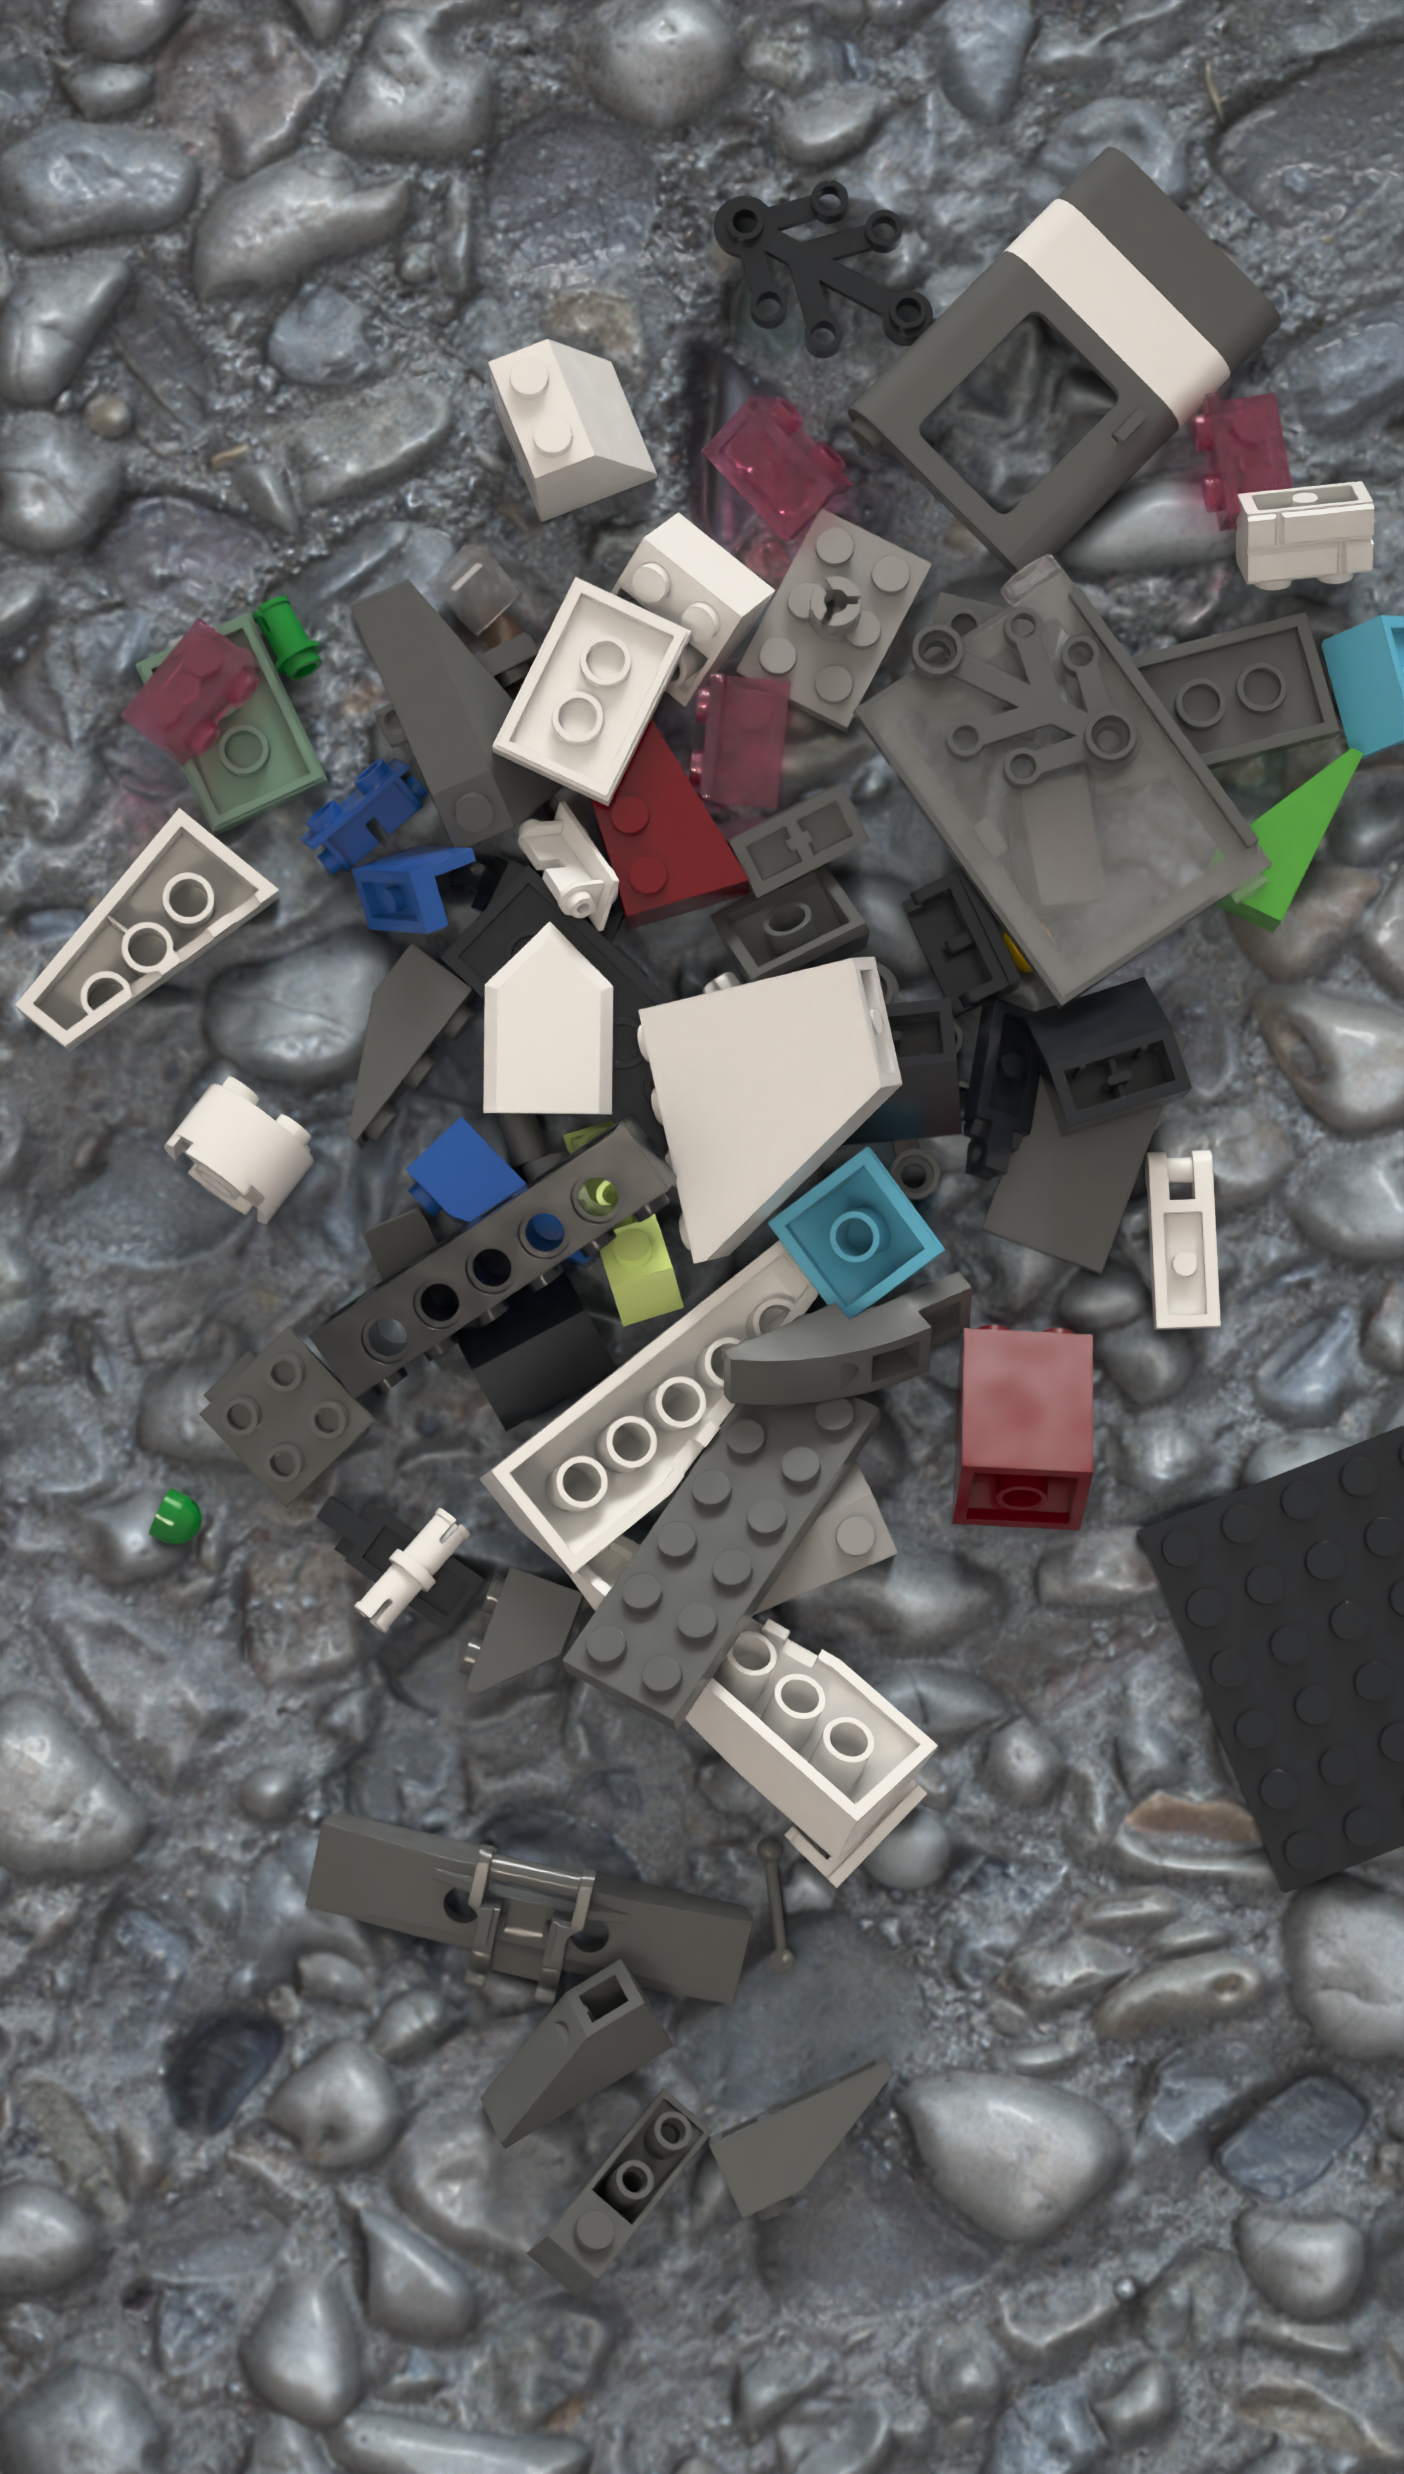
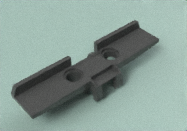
M340 1812L325 1817L322 1822L305 1906L410 1935L472 1949V1955L464 1985L484 1989L490 1969L539 1981L534 2001L554 2005L562 1970L592 1977L622 1959L642 1988L734 2004L753 1923V1916L746 1906L608 1875L584 1867L582 1874L496 1854L497 1849L495 1846L474 1844ZM489 1879L577 1900L576 1902L522 1889L489 1882ZM454 1888L469 1892L468 1905L475 1910L476 1914L461 1916L455 1913L446 1901L447 1893ZM586 1920L602 1921L607 1926L609 1936L600 1944L587 1945L580 1942L574 1933L583 1931Z

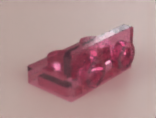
M1219 392L1205 394L1199 414L1192 415L1191 419L1195 450L1197 453L1206 452L1209 475H1203L1202 477L1204 504L1208 513H1217L1220 531L1237 529L1236 520L1240 513L1237 494L1292 488L1276 394L1268 393L1220 401Z
M770 396L750 397L701 452L784 541H792L834 496L844 495L853 484L842 473L846 469L843 459L824 442L819 441L815 444L800 428L804 423L802 416L789 402L779 396L775 399Z
M198 617L120 716L124 722L184 766L192 755L199 758L213 745L221 730L217 723L232 705L240 708L252 696L260 681L256 674L261 667L254 653L246 647L240 649Z
M712 673L710 686H699L696 704V724H705L706 731L704 750L693 749L689 781L693 787L700 788L699 797L701 801L778 809L791 682Z

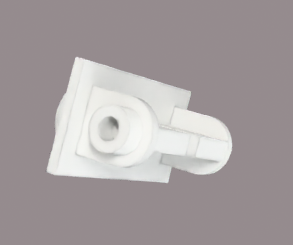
M559 802L554 821L540 822L537 819H530L520 826L518 846L526 854L537 871L544 870L542 879L557 900L561 911L566 915H573L575 918L588 916L597 931H603L611 905L615 902L618 895L619 879L614 869L608 865L590 839L587 830L582 827L566 802Z

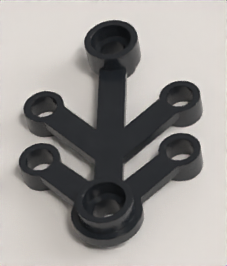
M834 180L822 181L815 186L810 196L770 207L760 199L752 196H738L728 200L719 208L715 216L714 235L718 245L724 252L740 258L752 296L750 315L754 323L759 327L773 329L780 326L786 319L788 307L785 293L778 287L773 286L766 255L789 266L806 325L805 347L811 355L817 358H829L835 355L840 349L842 342L841 325L835 318L829 315L821 284L881 316L885 335L897 345L911 346L931 326L933 311L930 302L924 295L913 290H902L895 294L836 262V260L873 250L878 253H889L895 250L901 242L903 224L900 217L893 211L878 210L869 216L866 225L799 242L781 231L814 220H819L825 224H833L845 216L848 208V193L841 183ZM826 194H832L839 198L841 204L834 210H826L819 205L818 200ZM741 217H748L754 220L757 226L752 232L741 233L734 228L733 224ZM883 223L890 225L895 231L894 236L886 240L877 238L872 232L876 225ZM773 299L781 308L776 314L767 316L762 314L757 306L762 300ZM904 305H910L918 310L920 316L912 322H905L897 316L896 311ZM825 328L834 334L835 339L828 345H819L812 339L813 332L817 329Z

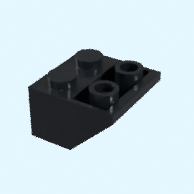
M1145 977L1078 997L1061 1009L1057 1005H1053L1022 1016L1061 1137L1181 1100L1192 1089L1172 1026Z
M951 998L885 1004L902 1085L840 1147L962 1135L958 1063Z

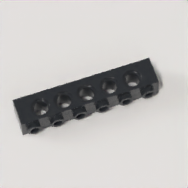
M631 1113L322 1320L309 1335V1338L353 1399L370 1388L373 1389L377 1396L381 1395L409 1374L404 1366L421 1354H424L428 1361H432L452 1348L460 1340L455 1332L475 1319L478 1325L483 1327L506 1312L512 1306L507 1297L525 1285H528L532 1293L552 1282L564 1272L560 1262L576 1251L580 1250L583 1256L587 1258L615 1239L617 1235L612 1228L629 1216L633 1215L639 1223L655 1214L670 1201L665 1192L670 1190L677 1176L634 1114ZM593 1178H602L609 1181L616 1189L617 1202L611 1205H600L592 1201L586 1192V1181ZM542 1213L555 1216L563 1225L564 1237L558 1240L543 1238L534 1228L533 1217ZM485 1249L502 1251L511 1262V1272L504 1275L490 1272L482 1262L481 1252ZM433 1284H445L451 1287L458 1296L459 1307L444 1309L438 1306L431 1298L430 1286ZM390 1318L398 1321L406 1331L407 1341L393 1343L385 1339L379 1330V1320Z

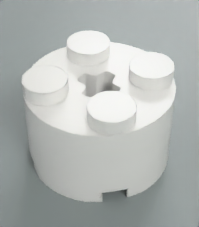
M229 1076L222 1086L212 1084L166 1142L164 1148L174 1161L184 1152L195 1163L188 1172L190 1176L219 1199L244 1215L249 1212L252 1206L257 1207V1221L267 1224L314 1163L313 1157L309 1153L311 1149L307 1145L312 1137L302 1126L286 1115L280 1114L275 1121L255 1106L260 1099L250 1088Z

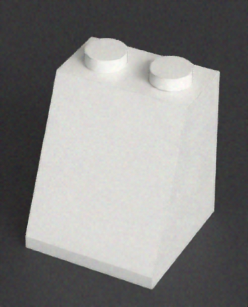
M546 339L488 362L496 411L541 522L657 478V473L611 361Z

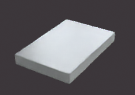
M575 577L494 741L492 751L609 806L691 638V631Z

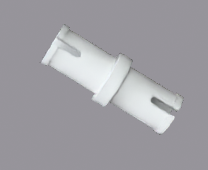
M439 1508L435 1512V1516L404 1551L397 1548L389 1558L392 1563L389 1569L362 1600L354 1605V1608L363 1617L371 1618L369 1622L381 1632L386 1633L390 1629L389 1626L421 1589L425 1592L431 1589L436 1583L433 1575L459 1545L471 1535L462 1524L457 1526L454 1523L456 1519L445 1510Z

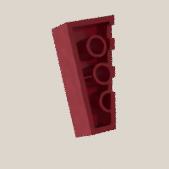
M651 718L609 806L589 798L608 865L614 869L619 879L618 898L624 912L628 930L749 895V879Z

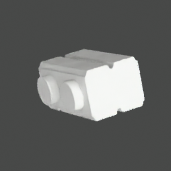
M1362 481L1237 494L1236 560L1246 584H1254L1256 587L1264 590H1281L1289 587L1292 580L1314 577L1324 583L1340 584L1350 581L1354 573L1371 572L1373 570L1374 543L1372 535H1374V505Z

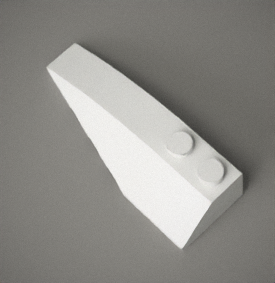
M778 1240L483 1475L480 1481L520 1531L570 1575L575 1573L668 1497L681 1482L685 1472L702 1449L706 1448L720 1429L719 1426L736 1405L730 1403L724 1396V1351L736 1346L745 1339L760 1336L805 1314L819 1295L818 1291L782 1242Z
M622 1534L575 1573L570 1575L566 1571L594 1611L597 1610L640 1546ZM751 1618L685 1719L742 1777L837 1861L881 1819L934 1754L938 1745L843 1661L823 1649L819 1655H816L788 1639L791 1631L770 1619L763 1625Z

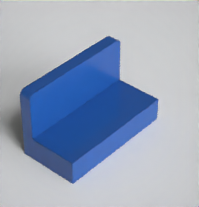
M418 845L351 869L369 929L429 934L449 926L435 876L475 862L473 848Z

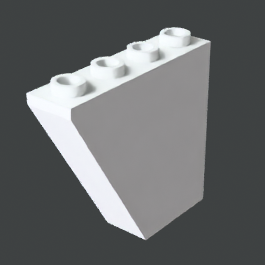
M875 957L849 958L638 1010L641 1021L637 1034L638 1044L646 1061L650 1062L655 1084L651 1094L652 1108L658 1122L664 1125L669 1148L665 1160L677 1176L672 1185L678 1189L683 1212L679 1218L680 1235L685 1247L691 1251L694 1263L729 1256L902 1085Z

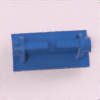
M393 758L389 763H386L383 759L377 760L355 779L354 784L358 789L340 805L335 800L326 803L307 820L306 825L310 830L300 840L312 850L317 849L320 845L325 848L317 858L332 876L341 869L348 872L379 844L378 840L365 826L370 820L374 818L384 831L390 835L423 807L420 801L428 795L426 789L413 775L405 781L400 778L401 775L410 769L407 763Z

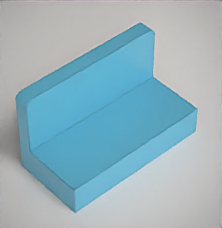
M1380 615L1325 639L1321 645L1349 749L1354 748L1363 752L1361 759H1365L1399 744H1404V616Z

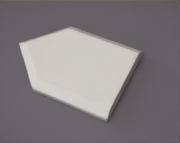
M549 921L485 984L483 1113L612 1115L613 985Z

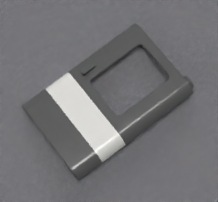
M1107 147L848 409V415L853 422L848 427V430L855 441L867 452L875 454L878 450H881L886 454H893L1025 587L1281 325V318L1267 296L1132 159L1117 148ZM1037 315L1116 394V404L1011 512L1000 514L920 435V425L1027 316Z

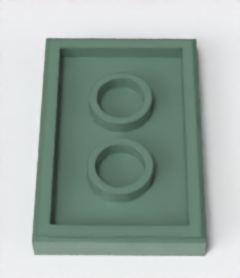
M249 612L135 664L215 836L329 785Z

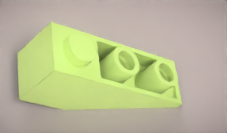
M609 1120L563 1135L567 1150L570 1154L615 1124ZM593 1178L586 1181V1192L592 1201L600 1205H611L617 1202L616 1189L609 1181L602 1178ZM653 1214L639 1223L631 1215L614 1226L612 1229L617 1235L616 1238L600 1249L599 1252L623 1327L684 1308L673 1266L656 1215Z

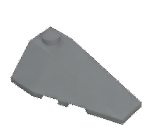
M856 1460L754 1615L898 1554L872 1491Z

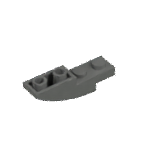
M957 1271L937 1281L924 1283L914 1291L882 1305L867 1308L859 1315L850 1319L836 1303H833L813 1313L803 1314L792 1322L760 1336L745 1339L736 1346L724 1351V1396L733 1404H804L868 1393L929 1372L931 1348L962 1335L964 1328H970L972 1286Z

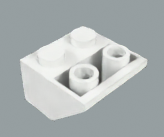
M678 512L642 539L612 589L611 594L691 631V638L665 689L668 694L686 707L748 635L775 590Z

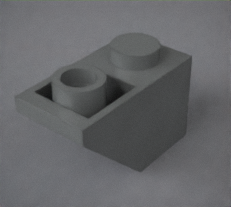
M511 1566L506 1578L495 1575L482 1607L483 1612L492 1615L483 1639L476 1636L471 1637L459 1669L460 1673L469 1676L465 1689L474 1693H481L563 1655L584 1599L583 1594Z

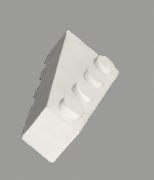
M179 808L15 1006L19 1012L70 1052L278 900L279 889Z

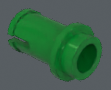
M278 596L258 607L259 611H254L252 618L259 625L278 659L275 663L277 671L281 674L286 673L291 681H296L312 674L322 665V660L319 656L322 647L318 641H311L290 606L291 602L288 597Z

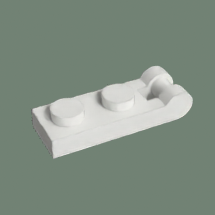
M1190 1151L1189 1157L1167 1158L1166 1152H1146L1145 1182L1148 1198L1154 1330L1218 1328L1221 1326L1211 1151ZM1190 1182L1192 1199L1170 1200L1169 1183Z

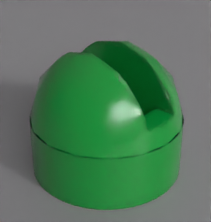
M170 1488L154 1518L149 1535L171 1544H182L191 1540L201 1528L202 1514L199 1506L187 1495Z

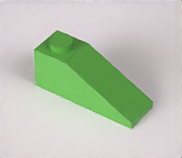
M1354 748L1349 749L1249 825L1259 839L1256 845L1271 867L1215 904V906L1271 933L1275 931L1291 904L1359 764L1363 752ZM1216 848L1205 872L1225 859L1218 848Z

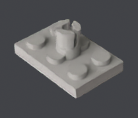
M820 508L735 671V678L847 733L855 718L853 711L863 703L931 571L932 563Z

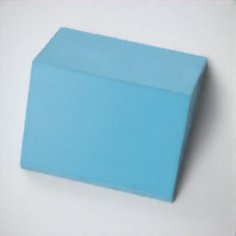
M869 1146L768 1222L771 1229L826 1304L829 1306L836 1303L849 1319L874 1306L906 1284L945 1251V1248Z

